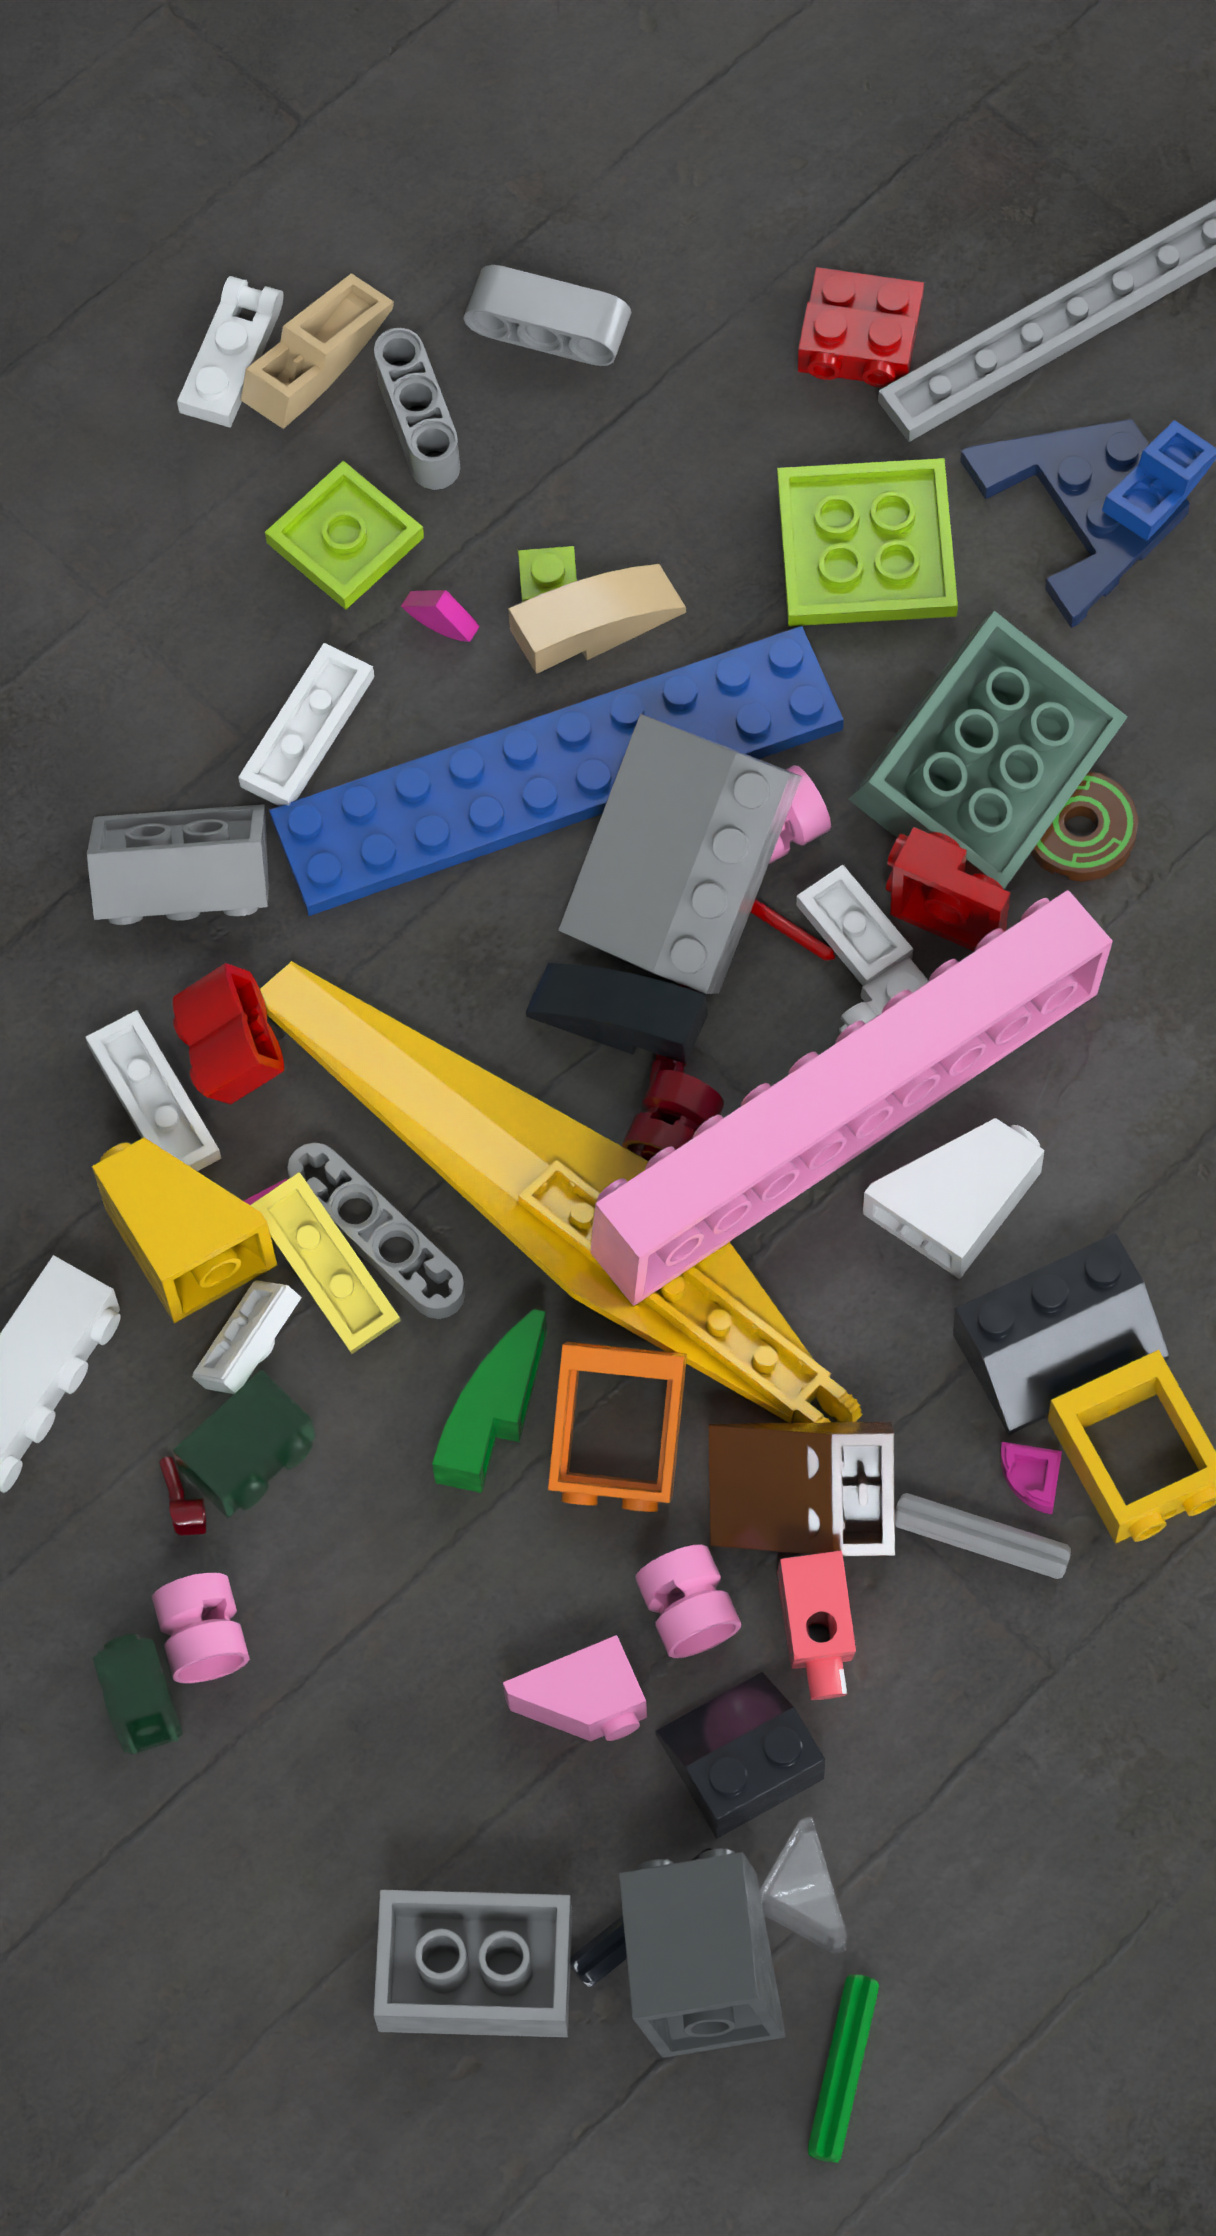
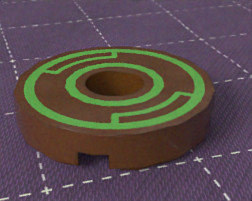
M1088 772L1030 854L1041 868L1053 875L1054 871L1060 875H1066L1068 880L1085 882L1105 878L1124 865L1135 846L1139 819L1134 800L1121 784L1101 773ZM1083 816L1091 819L1097 828L1092 834L1080 837L1069 833L1065 828V823L1073 817Z

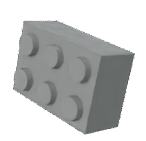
M380 1890L374 2018L378 2031L568 2038L572 1905L570 1895Z

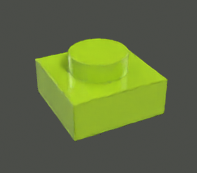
M574 546L518 550L522 602L577 581Z

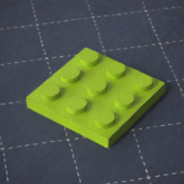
M944 458L777 468L788 626L957 617L958 601Z

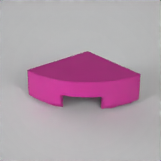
M447 590L410 591L401 605L408 614L426 627L455 640L470 642L479 628L474 618Z
M1002 1442L1000 1460L1004 1478L1012 1492L1029 1507L1052 1515L1062 1451Z

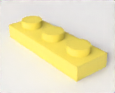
M300 1172L250 1205L262 1213L268 1223L271 1238L351 1354L401 1321L392 1305Z

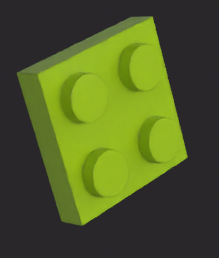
M342 461L265 531V537L269 546L346 610L424 538L423 526L345 461Z

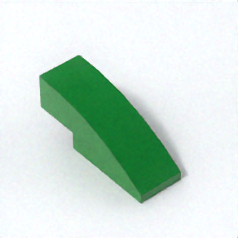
M533 1309L508 1331L481 1362L461 1392L443 1429L432 1462L436 1484L482 1493L496 1438L520 1442L547 1336L545 1311Z

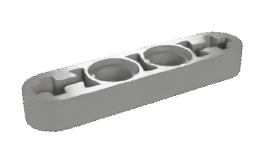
M310 1143L304 1144L294 1151L289 1158L287 1167L289 1179L299 1172L306 1179L304 1166L308 1164L316 1169L326 1164L324 1167L326 1178L335 1188L330 1198L327 1187L319 1179L312 1177L306 1182L350 1246L425 1316L442 1319L458 1312L465 1298L464 1281L458 1267L333 1149L325 1144ZM354 1198L364 1199L372 1206V1214L363 1223L349 1224L339 1216L340 1208L346 1201ZM393 1237H403L414 1246L413 1253L404 1262L391 1263L383 1259L380 1254L383 1243ZM426 1258L429 1259L424 1262L426 1275L437 1284L443 1283L446 1279L449 1280V1296L445 1299L439 1294L433 1295L430 1299L427 1298V1283L417 1273Z

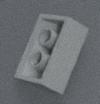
M265 804L94 817L87 850L94 920L108 919L112 924L127 925L139 922L143 919V916L166 915L170 920L181 921L196 918L200 915V912L223 910L224 914L229 916H245L255 913L258 908L268 907L269 874Z

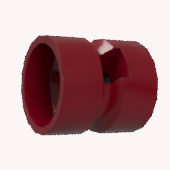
M660 1070L655 1073L642 1100V1106L646 1112L635 1115L622 1143V1147L647 1161L667 1147L672 1146L676 1150L693 1139L695 1131L705 1121L715 1115H721L724 1108V1100L716 1090L698 1078L674 1070Z

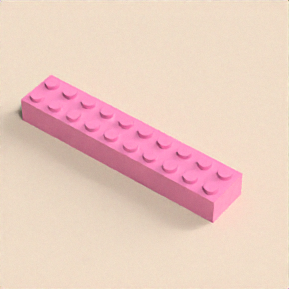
M1069 890L1052 901H1049L1048 898L1040 899L1025 911L1019 923L1005 932L1002 928L993 930L977 944L975 952L960 962L956 959L946 961L932 973L929 982L912 993L909 989L901 991L888 1001L880 1015L865 1024L860 1020L848 1026L838 1036L835 1045L820 1055L816 1052L806 1054L791 1067L788 1076L773 1086H770L769 1083H764L753 1089L743 1099L741 1107L725 1118L722 1115H715L709 1118L695 1131L693 1139L676 1150L670 1146L658 1152L649 1160L645 1171L627 1182L622 1178L607 1186L599 1194L595 1203L590 1253L630 1303L635 1306L1096 996L1113 940Z

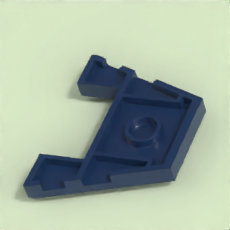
M1132 419L975 445L961 450L960 462L985 500L1036 475L1090 554V557L1046 579L1045 590L1071 628L1078 625L1087 616L1088 610L1102 596L1106 597L1119 584L1120 578L1138 560L1142 561L1188 515L1190 503L1185 499L1167 521L1146 541L1102 511L1106 496L1138 466L1143 450L1149 445Z

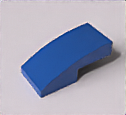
M1174 420L1143 450L1138 466L1106 496L1102 511L1147 541L1182 504L1216 460V447Z

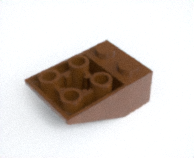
M892 1422L709 1424L710 1546L802 1554H819L842 1550L843 1556L895 1555L894 1433Z

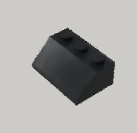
M1116 1233L955 1308L953 1336L1009 1435L1048 1417L1051 1400L1157 1350L1160 1351L1165 1361L1169 1359V1353L1144 1281Z

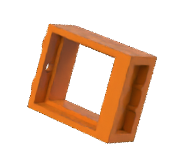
M569 1341L562 1344L548 1490L562 1492L561 1502L577 1505H597L598 1496L622 1498L621 1508L657 1512L659 1502L670 1503L674 1490L687 1354ZM579 1371L667 1380L657 1481L569 1472Z

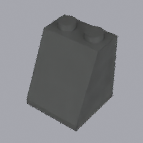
M713 1849L701 1853L697 1860L680 1863L663 1859L650 1860L638 1865L637 1870L619 1873L632 2018L662 2058L785 2038L783 2016L757 1874L743 1852L736 1853L730 1849Z

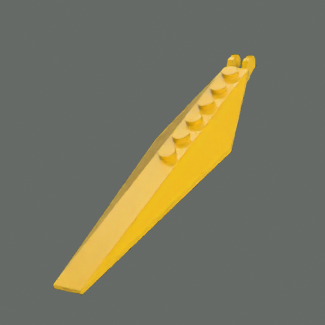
M292 961L260 988L266 1005L267 1015L572 1298L665 1352L687 1354L686 1364L789 1423L792 1421L794 1423L831 1422L829 1418H825L823 1413L810 1404L815 1397L822 1409L831 1417H835L837 1421L856 1422L863 1415L861 1413V1405L858 1404L857 1399H854L852 1394L849 1395L843 1387L830 1378L831 1373L812 1358L730 1242L635 1306L630 1303L590 1253L595 1203L599 1194L607 1186L622 1178L627 1182L645 1171L649 1161Z

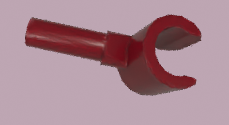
M173 1457L162 1458L159 1461V1465L169 1492V1512L174 1532L180 1536L205 1534L207 1528L204 1499L185 1500V1492Z

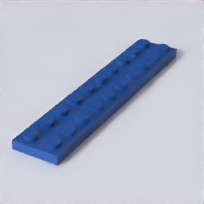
M799 626L293 801L289 806L282 805L270 809L271 821L308 916L603 814L640 714L757 759L842 731L844 719L803 627Z

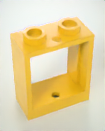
M1159 1350L1051 1400L1048 1422L1115 1544L1131 1536L1135 1542L1145 1540L1165 1528L1167 1525L1165 1520L1186 1511L1188 1516H1194L1216 1505V1451ZM1157 1395L1199 1471L1133 1503L1125 1505L1084 1428Z

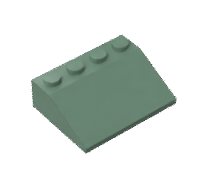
M993 611L970 632L848 800L896 837L901 833L909 836L913 827L926 833L935 831L948 835L961 848L967 850L965 873L989 876L1005 889L1128 716L996 611Z

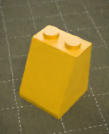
M145 1137L133 1144L121 1143L112 1147L103 1154L100 1162L92 1166L106 1212L174 1323L277 1266L268 1223L260 1211Z

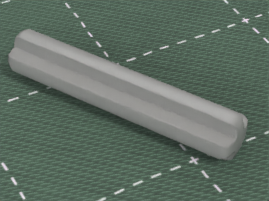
M909 1493L902 1494L895 1509V1526L1052 1578H1062L1070 1560L1071 1548L1068 1544Z

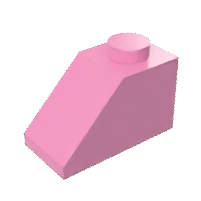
M617 1635L503 1682L505 1700L510 1711L590 1742L605 1736L607 1741L623 1738L636 1731L640 1727L639 1721L647 1718L646 1699Z

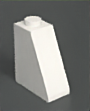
M994 1118L871 1183L864 1192L863 1215L960 1279L1040 1175L1045 1150L1040 1148L1038 1140L1023 1127L1018 1125H1011L1009 1127L997 1118Z

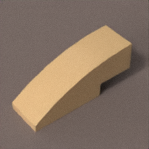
M351 273L283 326L280 343L246 368L241 401L284 429L324 393L349 366L392 311L394 301Z
M660 564L611 571L575 581L508 608L510 631L535 673L538 674L581 652L586 660H589L686 613V607Z

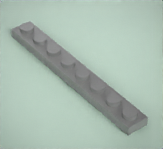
M1216 199L879 390L878 403L907 441L910 442L1215 268Z

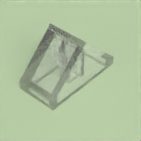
M813 1818L801 1819L760 1889L763 1913L766 1917L833 1954L846 1951L847 1934Z

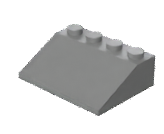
M640 714L558 931L652 973L705 994L719 993L802 776Z

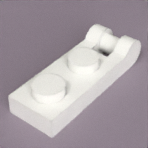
M233 276L227 278L223 287L221 302L177 400L179 413L231 428L242 402L241 395L245 370L263 354L282 308L283 291L267 286L261 291L248 287L247 280ZM242 308L256 312L253 321L238 318Z

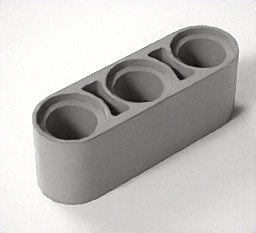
M488 265L481 269L463 319L471 330L491 339L591 365L607 366L615 360L632 312L625 301L609 293L505 266Z
M389 329L378 337L374 346L379 388L413 478L424 488L432 490L444 489L452 485L460 473L457 432L420 337L410 329ZM397 361L410 362L403 366L391 365ZM413 406L427 407L422 411L414 412L408 410ZM432 451L444 453L438 457L425 456V454Z

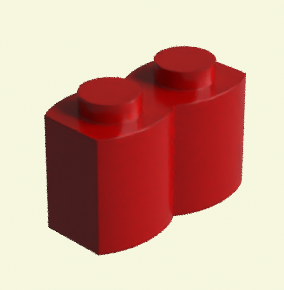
M225 963L173 996V1011L175 1015L173 1026L178 1037L189 1046V1057L192 1066L190 1068V1077L194 1086L201 1094L207 1098L231 1105L284 1072V1060L280 1045L267 1022L264 998L250 971Z

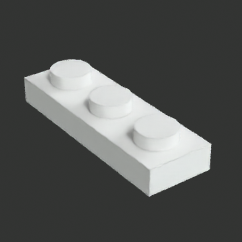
M323 643L239 775L240 787L278 806H289L291 802L296 801L374 678L373 666Z
M137 1010L86 1036L88 1047L141 1138L145 1137L196 1171L222 1159L219 1148Z

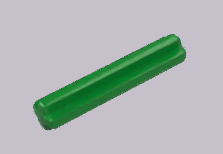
M849 1974L844 1984L807 2150L809 2156L824 2162L835 2163L842 2156L879 1990L878 1981L868 1976Z

